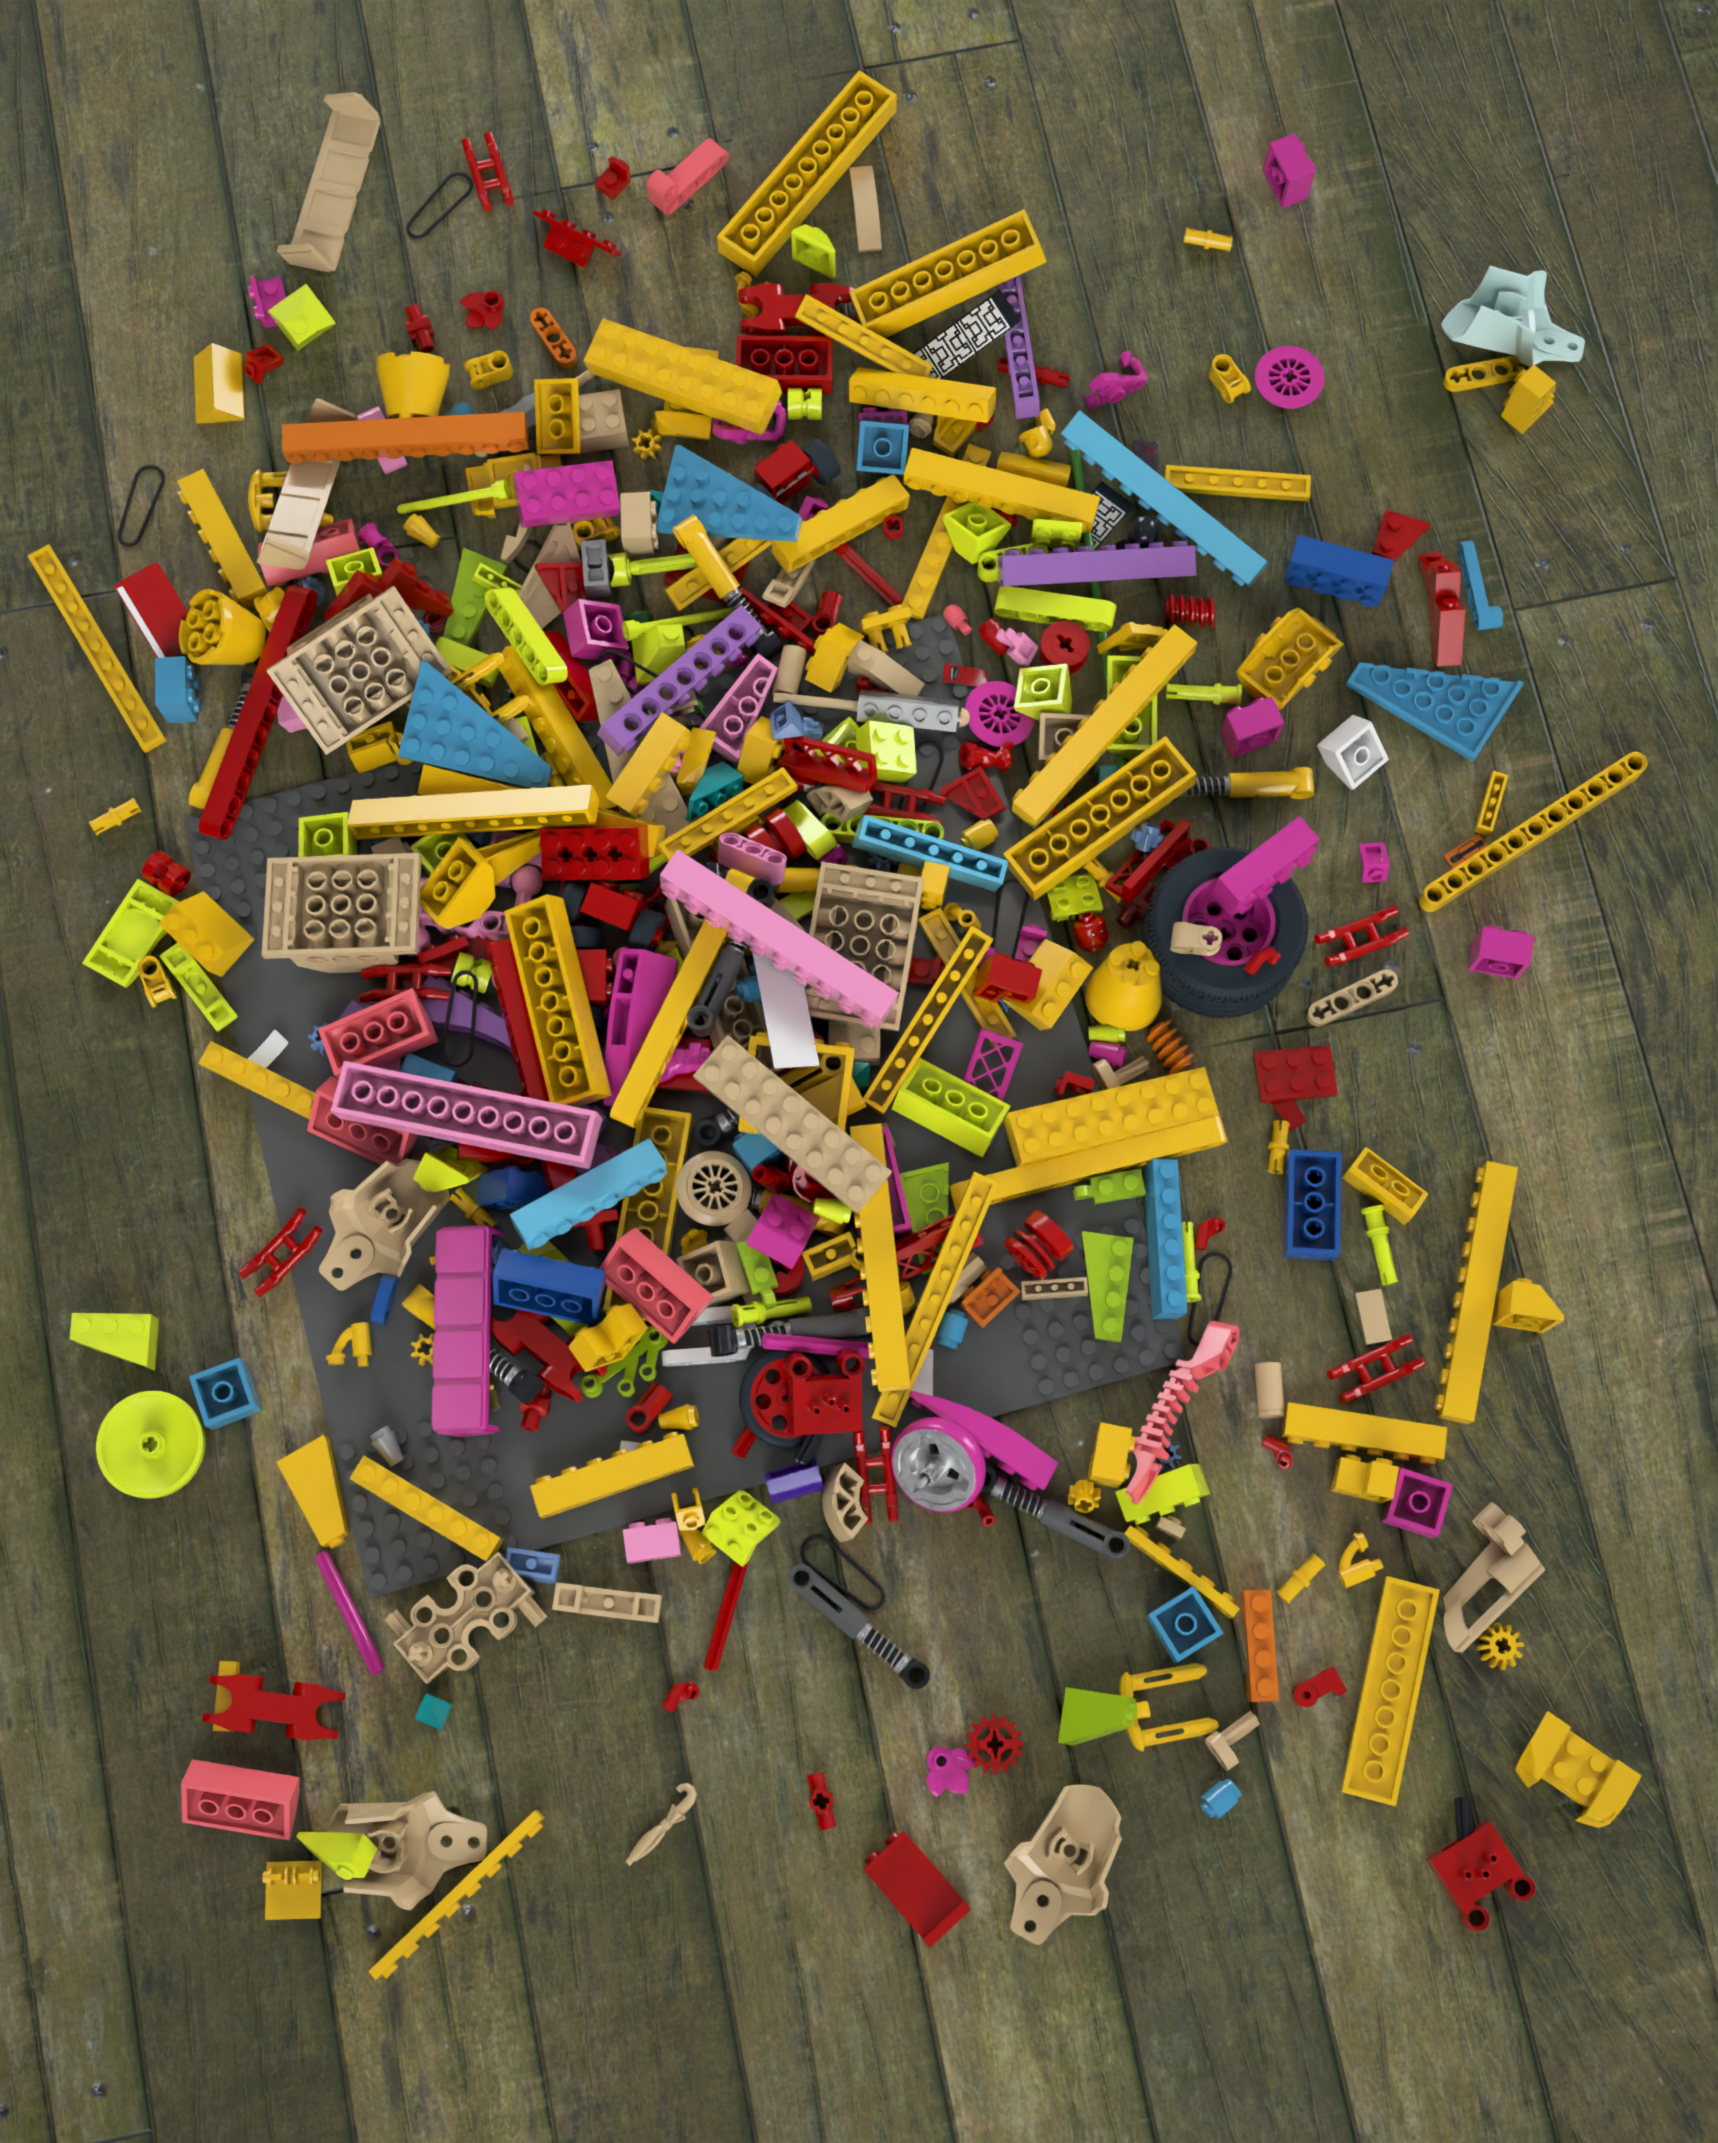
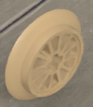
M707 1151L693 1156L683 1165L677 1177L676 1194L681 1208L690 1218L703 1225L721 1226L733 1222L745 1211L751 1198V1181L745 1167L736 1158L723 1152ZM712 1166H718L716 1177L713 1174ZM707 1167L709 1177L701 1169ZM724 1168L728 1173L723 1178H720L721 1170ZM699 1174L705 1182L695 1179V1175ZM729 1175H732L735 1181L725 1183L724 1180ZM714 1182H718V1189L721 1192L710 1193L711 1187L708 1183L714 1184ZM692 1184L703 1186V1188L693 1190ZM734 1185H735V1186H736V1192H735V1191H732V1190H729V1189H726L725 1187H729V1186H734ZM705 1193L700 1200H697L694 1194ZM725 1194L734 1196V1200L730 1201ZM706 1197L709 1198L707 1207L701 1204ZM720 1198H721L728 1206L722 1208L721 1202H720ZM713 1199L716 1202L717 1209L710 1208Z

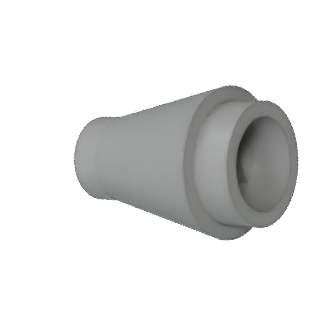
M389 1426L380 1429L370 1436L372 1440L371 1445L389 1463L390 1467L405 1459L401 1453L395 1431H391Z

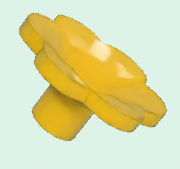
M693 1228L683 1235L680 1243L683 1247L681 1254L685 1255L708 1245L706 1240L707 1232Z

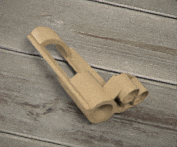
M1490 1502L1472 1520L1476 1528L1491 1541L1490 1544L1443 1597L1446 1610L1444 1613L1445 1633L1449 1645L1455 1652L1463 1653L1545 1571L1543 1565L1522 1537L1526 1533L1523 1526L1512 1516H1507L1493 1502ZM1495 1578L1505 1587L1504 1595L1468 1629L1463 1618L1462 1606L1489 1579Z

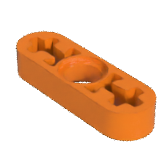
M537 308L533 310L530 314V321L535 333L559 367L563 369L572 368L577 363V355L567 336L547 309ZM540 317L543 320L545 319L547 328L544 329L543 324L537 321V319ZM551 334H558L560 336L559 341L555 343L549 342L547 338ZM562 347L567 356L570 355L569 359L562 357L560 350Z

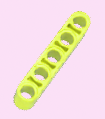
M1002 586L998 590L994 613L1003 618L1049 625L1058 621H1071L1077 623L1085 630L1110 632L1112 631L1117 606L1107 600Z
M510 587L487 590L484 596L486 608L538 684L547 685L564 682L568 674L564 661L516 591Z
M826 813L822 817L821 823L825 827L830 823H835L839 826L836 830H829L836 842L853 843L855 832L851 828L857 826L864 815H858L841 823L836 816ZM867 815L926 835L936 833L939 839L944 840V829L938 822Z

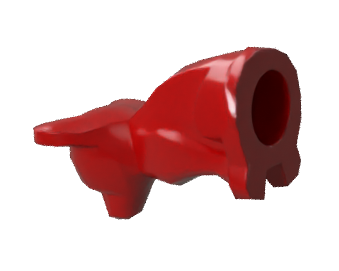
M963 742L958 754L959 763L962 767H966L967 770H971L972 767L995 765L999 771L1008 772V768L1011 767L1013 761L1010 752L1013 743L1006 742L998 751L992 752L977 746L975 743Z

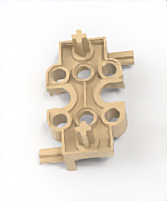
M497 1552L479 1569L468 1564L461 1565L446 1578L457 1591V1601L451 1608H440L429 1595H426L411 1610L410 1617L414 1625L413 1627L397 1609L390 1613L385 1621L399 1637L393 1643L394 1646L422 1680L428 1684L447 1667L456 1671H466L479 1661L480 1656L469 1643V1635L474 1628L484 1626L490 1630L497 1640L508 1636L515 1629L518 1621L514 1610L517 1608L523 1612L534 1627L541 1624L548 1616L532 1599L536 1592L523 1581L502 1554ZM471 1571L474 1575V1582L470 1586L465 1587L461 1581L462 1575L465 1572ZM482 1591L489 1592L492 1597L491 1603L487 1607H481L477 1603V1596ZM424 1608H429L432 1611V1618L427 1623H423L420 1620V1612ZM505 1612L509 1616V1622L504 1628H499L496 1624V1617L498 1614ZM440 1628H446L450 1635L449 1640L444 1644H439L435 1640V1633ZM459 1649H463L467 1654V1659L462 1665H458L454 1661V1655Z

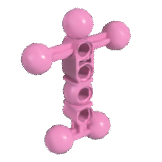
M524 865L513 873L512 887L517 893L514 907L531 901L532 896L541 891L543 887L542 873L536 867ZM428 877L421 878L420 889L427 881ZM419 905L417 954L422 953L421 949L431 945V937L425 929L426 925L435 926L442 934H459L460 937L466 936L467 939L476 938L478 935L481 939H485V936L493 941L510 938L504 912L487 911L484 912L481 918L473 920L470 926L464 927V924L446 929L438 925ZM498 922L494 929H488L491 923ZM407 954L412 957L418 956L417 954ZM492 975V983H493V985H494V987H495V983H494V979H493V975Z

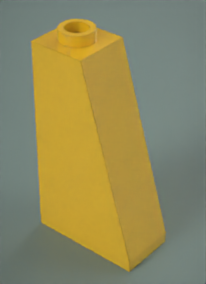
M322 1435L276 1463L320 1545L325 1548L330 1546L333 1549L345 1542L344 1537L348 1536L350 1531L332 1444L327 1436Z

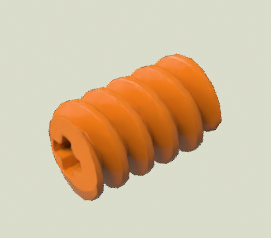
M1172 1019L1160 1022L1146 1032V1034H1149L1146 1041L1154 1043L1152 1050L1154 1052L1160 1051L1157 1055L1158 1060H1165L1163 1063L1165 1069L1171 1068L1168 1075L1185 1072L1195 1064V1062H1190L1194 1054L1185 1055L1184 1053L1189 1047L1188 1044L1179 1045L1183 1037L1174 1038L1173 1036L1178 1030L1177 1027L1168 1028Z

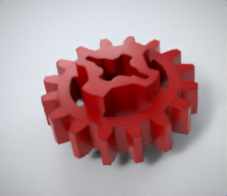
M991 1714L990 1721L988 1722L982 1716L980 1717V1726L972 1723V1727L975 1730L974 1733H966V1736L971 1738V1743L964 1744V1747L971 1748L972 1750L967 1755V1758L975 1757L976 1761L973 1766L976 1768L980 1764L983 1765V1773L985 1774L989 1768H992L994 1775H998V1768H1002L1007 1773V1765L1009 1763L1013 1766L1017 1765L1014 1757H1022L1023 1755L1018 1751V1746H1023L1024 1742L1017 1740V1737L1022 1732H1014L1015 1722L1013 1721L1007 1725L1005 1723L1006 1716L1004 1715L1000 1718V1721H996L995 1714ZM999 1726L1010 1734L1011 1739H1005L999 1733ZM988 1727V1735L983 1740H977L979 1733ZM993 1731L996 1740L1002 1744L1001 1747L997 1748L995 1758L992 1748L987 1747V1742L992 1741ZM1006 1749H1012L1009 1757L1000 1763V1755ZM977 1750H984L989 1755L990 1763L983 1760Z

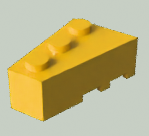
M1535 365L1528 371L1522 370L1514 380L1516 383L1508 392L1510 396L1503 403L1505 408L1501 417L1521 434L1554 403L1552 399L1555 396L1553 393L1556 389V382Z

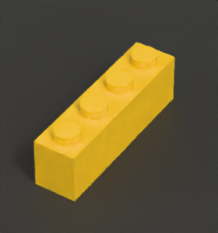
M662 712L605 797L634 817L642 814L648 806V799L652 793H656L663 783L662 778L666 772H670L676 765V757L681 750H685L690 744L692 733L685 726Z

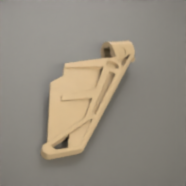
M578 521L553 525L518 593V596L541 629L561 612L536 572L535 564L581 562L571 528ZM504 634L507 646H512Z

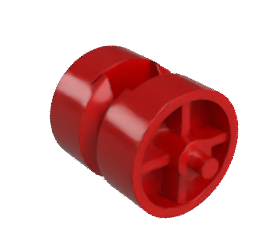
M157 851L150 858L146 859L142 869V877L153 885H158V888L170 897H175L183 889H187V884L191 878V871L178 862L175 863V860L163 851Z

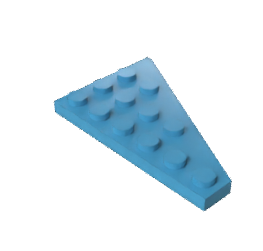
M675 445L656 523L658 533L674 534L672 528L694 514L704 526L707 536L798 541L802 524L799 514L681 445Z
M421 661L398 757L527 789L547 788L549 786L553 770L550 765L428 662Z
M1360 662L1348 679L1346 686L1473 762L1524 683L1521 681H1500V678L1486 679L1482 676L1466 674L1461 676L1448 675L1440 671L1429 672L1414 668H1406V670L1389 668L1388 665L1375 666L1371 663Z

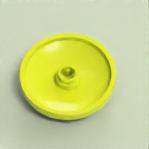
M162 1391L139 1392L116 1404L104 1418L96 1441L98 1464L106 1479L121 1492L144 1499L164 1497L185 1486L199 1469L205 1452V1432L198 1414L181 1398Z

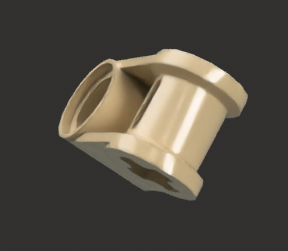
M1175 922L1172 929L1170 950L1180 954L1213 956L1220 949L1222 934L1220 930L1212 926ZM1207 938H1212V945H1207Z

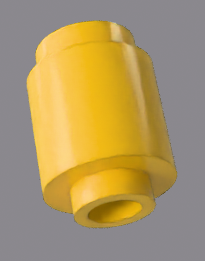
M990 819L980 820L961 832L962 838L960 842L964 847L980 851L994 842L999 833Z

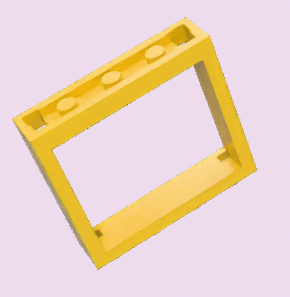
M757 1032L756 1036H750L748 1052L755 1058L757 1046L770 1047L768 1033ZM815 1039V1043L812 1044L816 1045L817 1053L846 1057L837 1125L845 1132L855 1048H850V1044L845 1042H835L834 1046L824 1045V1040ZM740 1117L739 1132L760 1134Z

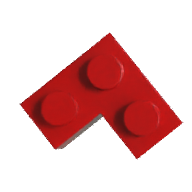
M994 953L979 966L972 995L994 1003L1002 997L1028 1004L1036 998L1043 969L1035 967V964L1028 961L1019 962L1013 960L1010 955L1005 953Z

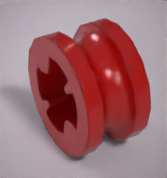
M896 515L885 518L882 525L883 535L889 540L901 538L904 533V521ZM889 525H898V530L892 529L889 531Z

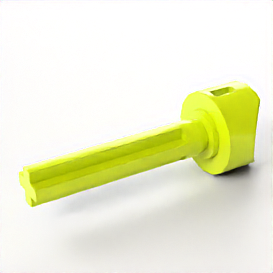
M627 552L607 555L614 564V576L610 582L611 587L631 585L633 575L692 569L698 566L690 554L634 560L632 562Z

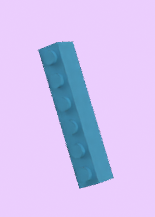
M1152 1159L1143 1167L1146 1191L1145 1210L1152 1319L1177 1320L1187 1313L1178 1160Z

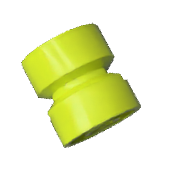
M788 388V420H802L804 416L808 420H822V388H808L806 392L802 388Z
M460 952L450 983L453 982L457 973L470 971L478 980L477 992L485 994L492 973L489 961L482 958L476 961L473 955ZM461 975L457 979L456 985L465 987L468 984L471 990H474V980L470 975Z

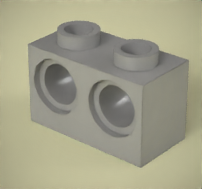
M605 539L581 541L584 588L587 599L612 597L609 559L607 556L608 550Z

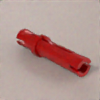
M1001 356L997 372L1009 374L1007 358ZM1034 365L1036 381L1041 382V385L1046 386V384L1067 389L1070 373L1052 370L1050 366L1046 365L1045 367Z

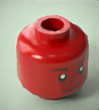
M1093 912L1080 915L1079 920L1073 925L1077 945L1087 952L1102 949L1109 939L1105 919L1102 916L1094 915Z

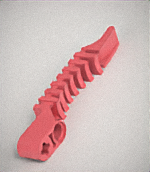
M1210 1321L1193 1359L1189 1361L1178 1359L1176 1362L1178 1370L1170 1371L1169 1382L1165 1381L1163 1385L1165 1390L1163 1393L1159 1392L1157 1397L1159 1400L1158 1404H1153L1151 1408L1153 1413L1152 1415L1148 1414L1146 1418L1147 1425H1142L1140 1432L1142 1435L1135 1439L1136 1446L1133 1449V1453L1137 1459V1469L1125 1491L1126 1494L1130 1495L1133 1504L1139 1505L1160 1472L1162 1465L1155 1463V1458L1166 1461L1169 1458V1454L1163 1447L1169 1448L1171 1442L1167 1440L1165 1435L1171 1436L1173 1430L1167 1423L1175 1425L1178 1420L1172 1412L1181 1414L1183 1410L1178 1401L1189 1403L1191 1397L1185 1390L1197 1393L1200 1387L1196 1384V1381L1218 1370L1224 1371L1227 1368L1239 1340L1238 1326Z

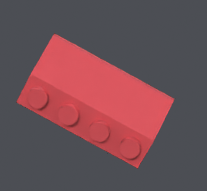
M352 518L332 523L327 527H318L310 551V557L304 569L297 570L260 564L267 586L274 585L279 587L287 584L292 579L305 580L306 577H311V574L329 573L326 560L361 551ZM263 542L258 543V556Z
M413 988L318 1029L334 1076L338 1078L340 1077L344 1061L378 1068L402 1058L408 1053L411 1054L438 1042L431 1019Z
M333 1076L316 1090L307 1131L379 1165L386 1161L400 1163L408 1158L418 1139V1134L338 1118L330 1111L339 1079Z
M633 1228L617 1240L599 1268L606 1271L605 1283L628 1304L631 1303L638 1313L673 1344L701 1316L714 1297L637 1228Z
M192 1759L181 1783L182 1823L290 1841L299 1801V1777Z

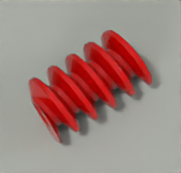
M1169 594L1165 602L1163 623L1165 625L1167 618H1170L1171 625L1173 626L1177 619H1180L1181 626L1184 627L1186 621L1189 620L1191 627L1194 628L1196 622L1199 621L1201 628H1204L1206 622H1209L1210 628L1213 629L1216 605H1214L1212 598H1208L1204 604L1202 597H1198L1196 603H1194L1193 596H1189L1186 602H1184L1183 595H1179L1175 602L1173 594Z

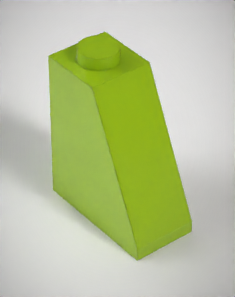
M1066 1687L1058 1743L1074 1746L1133 1727V1721L1136 1720L1138 1714L1136 1699Z

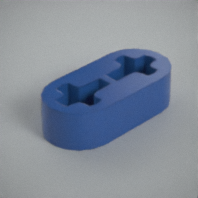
M383 1274L372 1308L371 1322L382 1325L387 1323L397 1290L398 1277Z

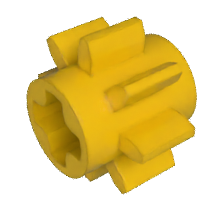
M649 429L648 433H643L639 430L640 435L637 438H632L637 445L633 451L636 454L642 451L641 458L643 460H646L647 456H652L656 459L655 454L657 451L663 450L658 445L662 438L659 435L653 437L654 431L652 429ZM647 440H649V441H650V442H649L650 447L646 449V448H645V446H646L645 442H646Z
M432 1333L429 1338L419 1334L420 1340L417 1343L411 1342L416 1351L411 1354V1357L417 1358L420 1356L419 1364L421 1366L426 1361L433 1365L434 1334ZM426 1344L432 1347L429 1349V1355L423 1352Z
M1079 1480L1074 1486H1069L1068 1505L1074 1504L1075 1511L1089 1513L1094 1507H1099L1101 1490L1100 1488L1094 1489L1093 1481Z

